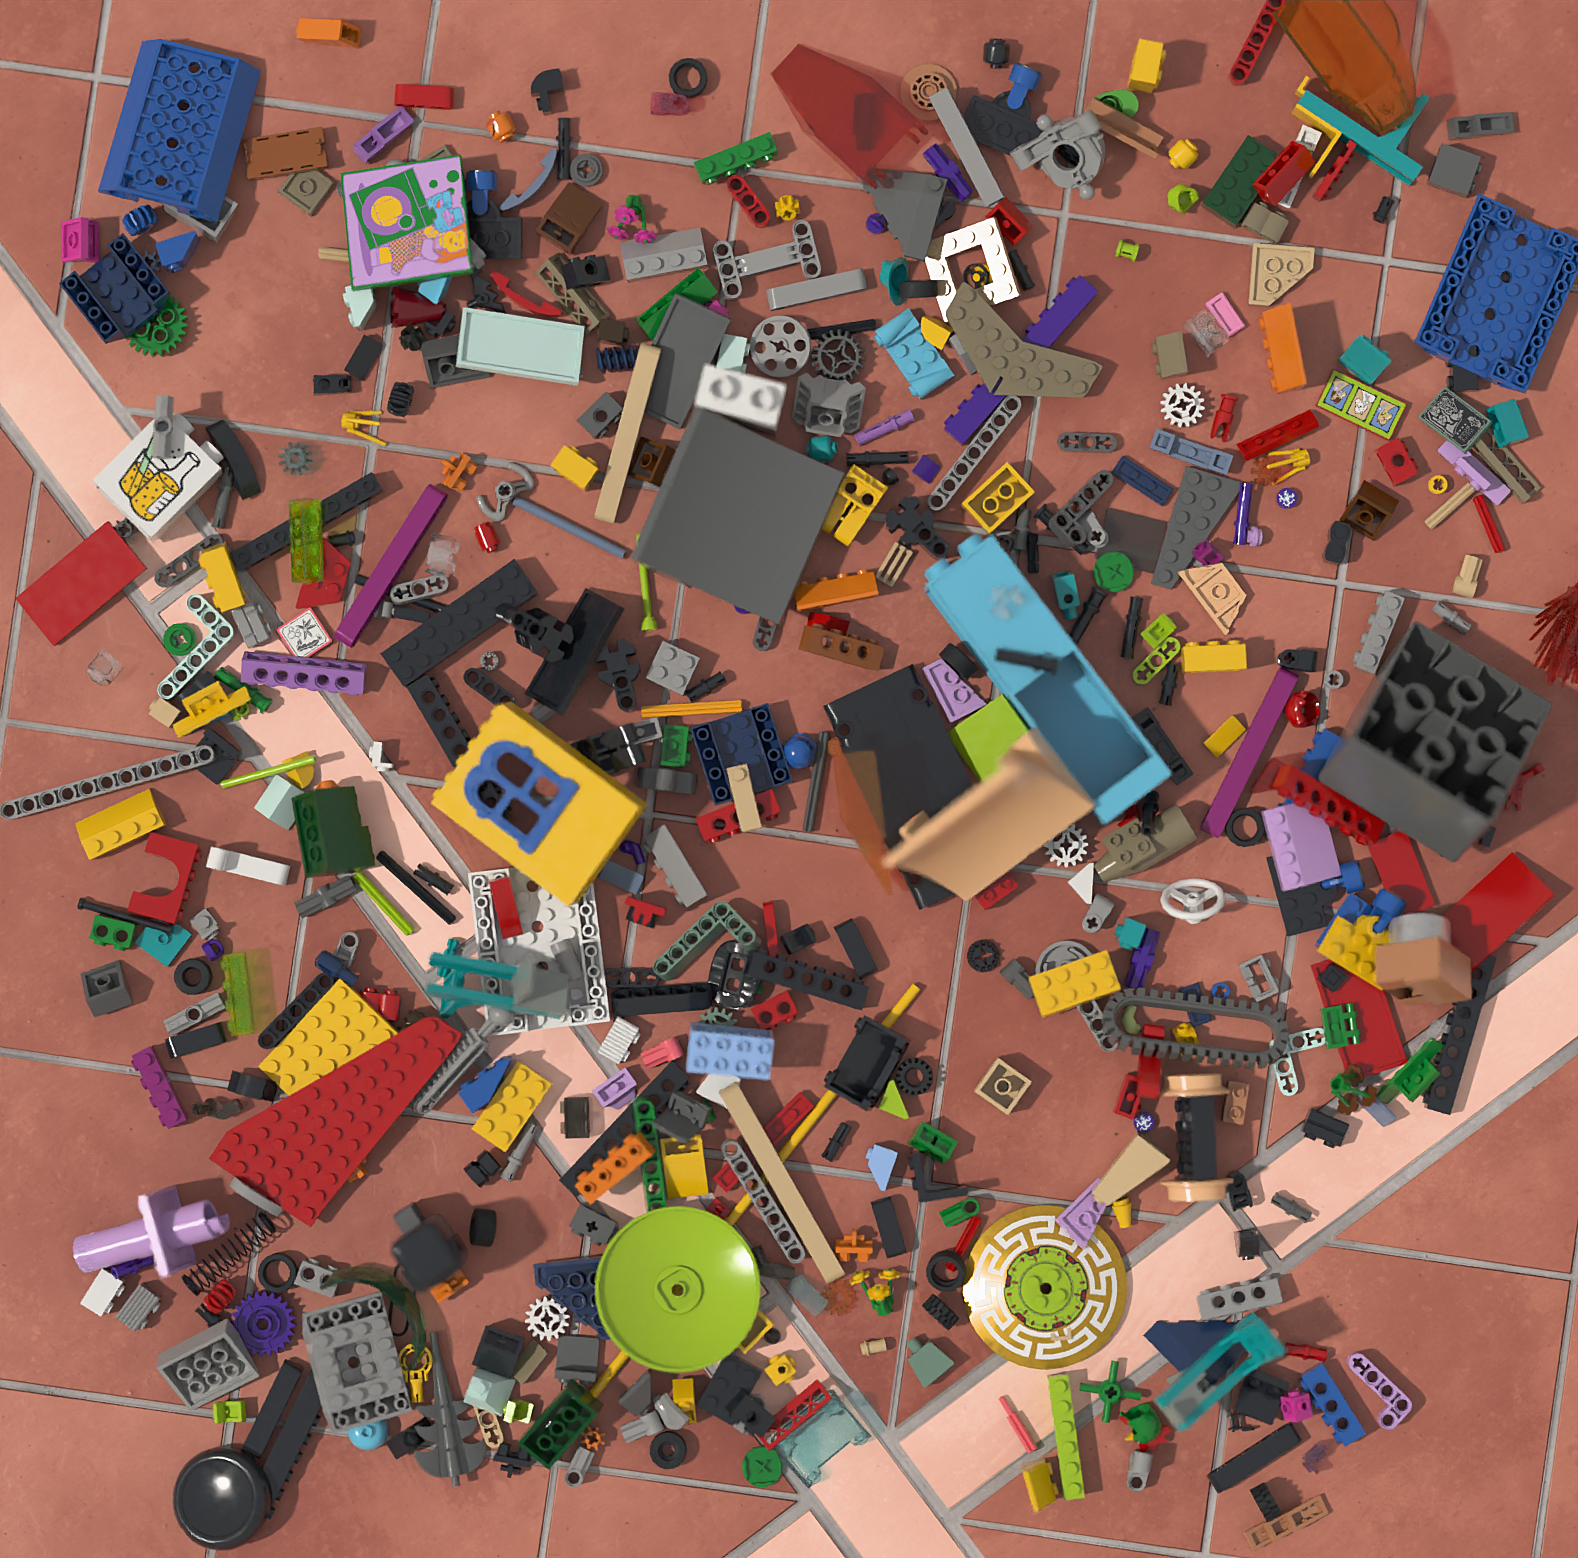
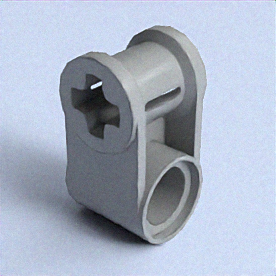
M1089 508L1076 521L1085 530L1088 541L1094 547L1103 548L1108 544L1109 536L1100 524L1101 522ZM1096 534L1101 535V541L1098 542L1097 540H1095Z
M1097 893L1082 921L1083 929L1088 933L1097 932L1115 903ZM1093 918L1097 927L1089 929V924L1086 921Z
M355 931L344 933L333 953L339 959L346 960L343 964L349 970L352 967L361 941L359 934ZM347 935L354 936L356 940L354 946L346 944L345 939Z

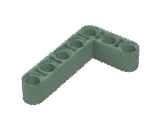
M718 901L654 962L653 970L664 981H671L725 929L748 951H756L761 946V938L727 902ZM727 909V913L721 916L722 911ZM740 923V926L734 929L735 924ZM709 924H712V927L709 930H706L707 926ZM753 936L751 942L746 943L747 939ZM698 938L696 943L691 944L693 939ZM683 952L682 956L677 959V955ZM668 966L667 971L662 973V969Z

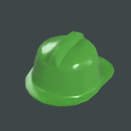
M1125 89L1103 92L1095 97L1131 118L1138 110L1137 97L1131 91Z

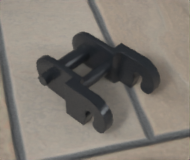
M1230 1412V1415H1226L1227 1418H1230L1231 1427L1228 1430H1232V1432H1235L1237 1429H1241L1242 1432L1255 1430V1427L1244 1428L1242 1426V1414ZM1234 1417H1238L1239 1426L1235 1427Z

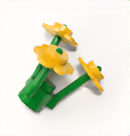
M887 1268L883 1270L884 1272H879V1278L888 1279V1285L876 1284L868 1289L864 1282V1279L870 1276L869 1270L865 1272L863 1270L857 1271L852 1275L853 1278L850 1279L851 1285L855 1283L861 1284L871 1302L872 1308L876 1309L878 1316H886L893 1312L892 1279L901 1277V1272L896 1271V1269Z

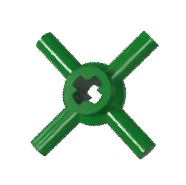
M1111 1360L1109 1377L1100 1385L1080 1383L1079 1391L1096 1393L1104 1402L1102 1422L1110 1423L1112 1404L1117 1403L1121 1398L1141 1400V1392L1124 1390L1120 1383L1116 1381L1119 1361ZM1113 1387V1390L1116 1392L1112 1393L1111 1397H1109L1105 1390Z

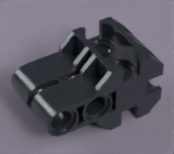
M916 496L903 497L898 505L904 512L898 516L891 509L886 516V529L891 534L898 527L905 533L899 540L903 546H916L918 544L935 560H941L946 557L949 546L932 529L934 525L933 513L927 509L921 516L915 511L921 501ZM927 531L930 534V538L922 540L919 537V533ZM936 545H941L945 552L938 555L934 552L933 548Z
M501 603L496 608L497 618L515 629L516 643L549 662L560 660L565 653L558 649L562 640L571 644L574 639L571 626L537 607L523 612L508 603Z
M622 639L617 641L619 648L617 652L610 653L607 643L604 644L595 662L597 664L606 662L608 670L598 672L599 678L609 686H613L619 708L623 712L630 713L637 707L632 681L636 680L641 669L638 662L628 663L627 656L637 654L636 648L633 644ZM620 678H626L628 684L624 688H619L617 681ZM631 698L633 700L632 706L624 708L622 706L623 699Z
M633 722L569 744L609 775L646 761L641 744L628 746L629 743L639 740Z

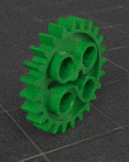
M171 296L169 299L167 298L159 315L157 314L143 325L147 327L145 334L139 335L137 330L131 336L125 338L126 340H131L129 343L131 347L136 346V352H140L143 349L144 356L150 352L152 358H154L156 352H158L163 357V351L166 350L168 354H171V347L177 350L176 343L183 344L180 337L187 336L183 329L189 328V326L183 322L187 321L188 317L182 315L186 310L184 308L179 309L181 303L179 301L174 303V296ZM166 314H173V318L169 322L163 321ZM158 321L159 325H155L153 328L151 324ZM166 333V338L163 341H157L158 334Z

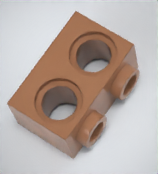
M1227 1080L1226 1088L1230 1090V1093H1225L1221 1121L1243 1125L1249 1084Z

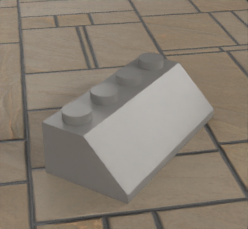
M700 228L657 235V238L648 244L637 243L635 240L620 242L628 283L694 271L697 268H708Z
M665 824L644 837L646 840L643 843L648 853H654L657 858L654 860V863L659 871L662 869L665 871L667 877L664 879L670 889L672 887L676 889L678 894L675 897L681 906L685 904L688 907L708 895Z

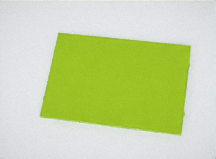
M1003 693L969 718L958 723L948 734L960 755L982 784L1002 769L997 761L1018 738L1029 730Z

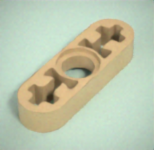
M473 1406L486 1444L491 1448L499 1447L500 1443H503L504 1435L497 1414L486 1410L479 1412L478 1409L481 1408ZM483 1414H492L494 1421L491 1424H485L482 1421ZM494 1425H497V1428L493 1430L495 1435L500 1436L497 1440L498 1443L495 1444L494 1441L489 1440L492 1436L491 1431L486 1432L485 1428H492Z

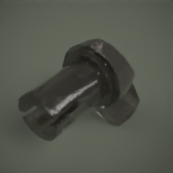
M208 1098L205 1102H195L192 1105V1113L194 1115L206 1114L208 1117L217 1119H228L243 1111V1106L238 1098L228 1102L216 1098Z
M762 1245L750 1249L756 1261L759 1276L772 1279L794 1278L795 1267L768 1262Z

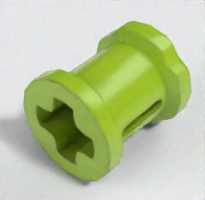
M1120 239L1115 257L1122 256L1135 262L1140 244L1133 245L1125 243Z

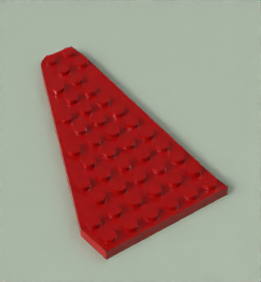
M426 1017L225 1133L209 1160L233 1176H236L239 1180L311 1228L329 1201L452 1052L463 1033L438 1017Z

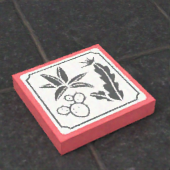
M311 607L276 629L292 655L297 657L309 658L333 642Z

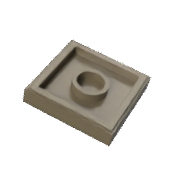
M318 170L290 174L277 192L312 216L335 183Z

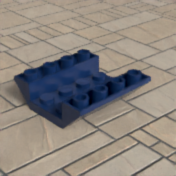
M124 233L107 245L111 252L79 276L74 271L59 283L105 344L128 338L161 312L170 295L168 289Z
M768 703L690 728L715 806L734 800L727 768L747 764L754 794L793 781Z

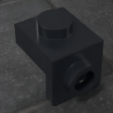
M447 311L437 327L426 321L424 324L427 328L426 332L435 338L438 335L443 338L446 331L450 332L456 324V321H454L455 315Z
M808 924L802 925L780 937L788 955L816 942L815 933Z

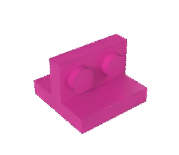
M79 217L61 222L62 263L76 261L98 262L99 221H90L88 218Z

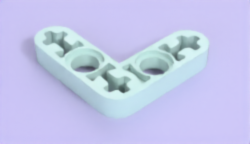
M1317 1027L1289 1034L1287 1047L1282 1054H1287V1058H1279L1273 1064L1279 1090L1282 1094L1292 1096L1298 1090V1083L1290 1054L1324 1045L1326 1042L1322 1028ZM1316 1031L1319 1034H1323V1037L1320 1039L1321 1042L1318 1043L1317 1040H1310L1311 1045L1308 1046V1039L1305 1033H1309L1308 1037L1315 1036ZM1296 1036H1301L1304 1040V1044L1300 1048H1296L1292 1043L1293 1038ZM1274 1039L1270 1041L1269 1049L1272 1047ZM1281 1061H1286L1289 1064V1069L1285 1073L1278 1070V1064ZM1291 1073L1292 1077H1288L1289 1083L1294 1084V1087L1291 1088V1092H1288V1090L1283 1089L1286 1081L1284 1078L1280 1080V1076H1287Z

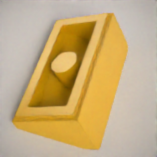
M1231 715L1203 745L1218 758L1246 729Z

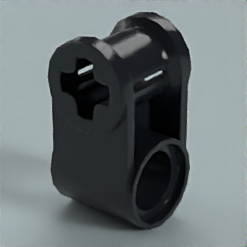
M1286 649L1278 655L1277 662L1279 666L1285 669L1316 672L1318 651ZM1287 654H1289V658H1292V661L1288 664L1287 660H1283V657L1287 656Z
M1237 1170L1229 1172L1226 1177L1241 1176V1183L1234 1186L1231 1183L1227 1185L1233 1212L1238 1208L1253 1207L1246 1178Z

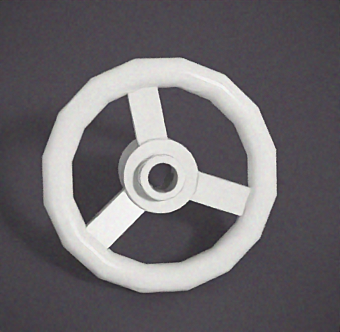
M1185 879L1170 884L1162 892L1160 902L1163 909L1171 916L1186 920L1191 924L1201 922L1202 919L1217 914L1224 907L1226 896L1223 889L1214 882L1206 879ZM1188 886L1208 889L1201 894L1191 892L1187 895L1177 891ZM1217 895V903L1213 907L1204 910V902ZM1169 897L1182 902L1183 911L1175 909L1170 905Z

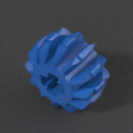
M141 205L125 214L122 219L124 228L131 236L140 235L151 230L159 221L155 210L150 205Z

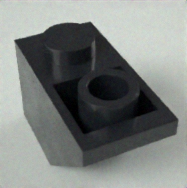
M426 1417L418 1420L385 1442L396 1460L426 1441L415 1430V1426H431Z

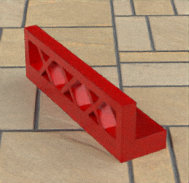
M818 1379L815 1380L773 1415L776 1420L761 1438L758 1436V1438L769 1451L773 1450L833 1400L832 1396L828 1393L822 1382ZM822 1392L826 1396L820 1403L813 1402ZM809 1405L808 1413L806 1415H797L799 1411H801L805 1406ZM793 1418L792 1426L789 1429H781V1426ZM777 1431L776 1440L769 1444L766 1439Z

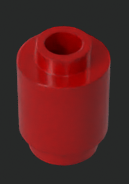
M489 521L474 528V535L482 551L491 553L499 549L497 545L500 544V540Z

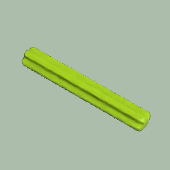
M359 871L353 877L356 883L405 936H409L414 931L413 926L363 872Z

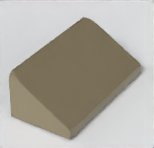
M532 1339L518 1357L512 1376L523 1385L549 1351Z

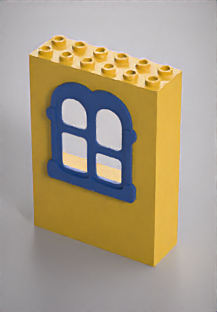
M512 701L502 703L501 705L497 704L491 712L492 718L489 722L485 721L480 727V735L477 738L474 737L468 744V752L465 755L462 754L456 761L458 765L454 771L451 770L446 775L444 786L442 788L439 787L434 792L432 804L570 907L580 901L648 804ZM506 752L516 754L533 767V773L522 788H518L498 772L496 766L501 754ZM541 776H545L560 789L548 808L543 807L529 796L530 790ZM485 780H493L506 790L505 795L494 809H490L482 803L477 795L479 784ZM513 797H517L540 815V820L529 835L523 834L502 818V812Z

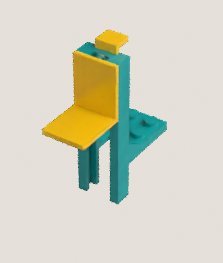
M1306 75L1295 92L1301 99L1296 104L1292 114L1332 140L1308 178L1311 179L1337 140L1344 144L1351 140L1357 144L1353 150L1407 186H1410L1423 166L1396 148L1430 97L1424 93L1420 98L1416 96L1407 108L1410 111L1409 114L1404 113L1395 127L1398 129L1377 137L1308 90L1304 91L1303 87L1310 78Z

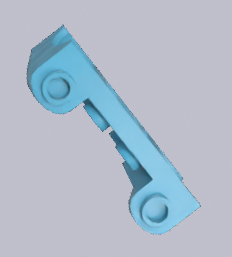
M909 308L875 330L874 333L876 335L874 339L880 347L884 346L910 384L908 389L914 397L918 396L921 400L933 390L954 378V374L944 359L941 358L935 347L924 338L920 324Z

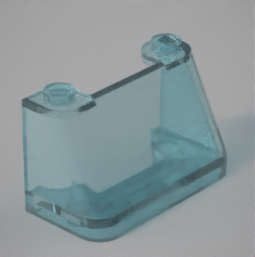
M827 1390L833 1400L774 1448L779 1457L808 1489L820 1481L822 1474L820 1467L850 1442L854 1446L863 1445L871 1437L869 1431L834 1390ZM822 1394L813 1402L820 1403L826 1396ZM809 1406L801 1411L798 1416L806 1415ZM793 1419L781 1429H789L792 1426ZM777 1432L773 1435L771 1443L776 1440Z

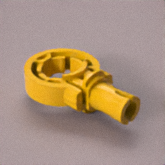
M409 1344L398 1355L405 1383H407V1372H409L411 1403H416V1394H418V1402H424L422 1371H424V1381H428V1372L432 1367V1355L421 1344ZM408 1348L410 1351L405 1354L406 1356L410 1352H419L422 1355L424 1353L418 1350L421 1348L427 1353L429 1362L427 1363L426 1356H424L423 1367L420 1370L413 1371L406 1366L405 1357L403 1358V1364H401V1356ZM414 1373L418 1374V1379L414 1380Z

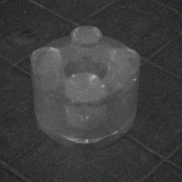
M431 533V537H434V542L429 541L425 563L429 565V569H425L424 573L449 577L450 574L455 572L456 562H453V556L458 554L460 542L456 541V537Z

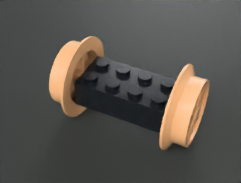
M1217 1073L1163 1076L1164 1088L1159 1091V1095L1177 1097L1174 1103V1108L1177 1112L1175 1129L1178 1133L1176 1151L1179 1154L1177 1172L1182 1179L1159 1181V1184L1168 1187V1200L1172 1201L1225 1199L1226 1185L1233 1182L1234 1179L1217 1178L1214 1096L1210 1094L1230 1093V1090L1222 1087L1221 1074Z

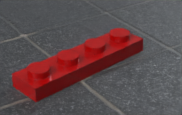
M1308 410L1236 445L1244 460L1248 461L1320 426L1312 411Z

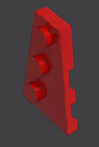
M1349 140L1312 196L1314 199L1320 201L1322 197L1327 198L1332 190L1329 187L1333 180L1337 182L1343 173L1340 170L1343 164L1346 163L1348 165L1355 155L1352 151L1357 145L1356 143Z

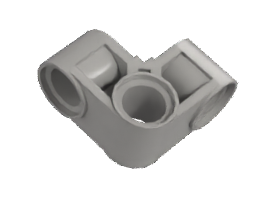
M1132 1450L1126 1484L1132 1491L1139 1492L1144 1489L1148 1474L1150 1473L1153 1455ZM1133 1477L1141 1478V1485L1139 1487L1131 1486V1479Z

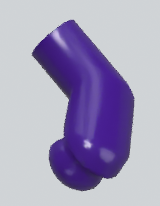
M624 840L619 845L622 853L633 855L636 865L646 862L639 844L630 840Z

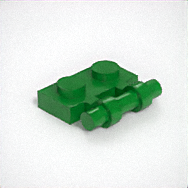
M1353 1003L1345 1004L1347 1011L1343 1013L1341 1005L1320 1009L1327 1049L1349 1046L1347 1037H1351L1352 1045L1360 1044L1359 1035H1361V1031L1357 1026L1356 1017H1358V1014L1354 1009ZM1344 1019H1348L1350 1031H1346Z

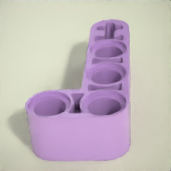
M1359 1352L1350 1353L1346 1360L1348 1367L1387 1403L1377 1415L1378 1423L1384 1429H1393L1410 1412L1412 1408L1410 1399L1364 1355ZM1361 1357L1359 1361L1365 1366L1363 1370L1358 1365H1354V1361H1352L1354 1358L1359 1359ZM1368 1372H1376L1377 1377L1374 1381L1367 1380ZM1385 1385H1390L1392 1388L1389 1395H1383L1381 1392ZM1400 1399H1405L1406 1407L1401 1410L1397 1409V1402ZM1386 1414H1391L1392 1422L1387 1425L1383 1424V1417Z

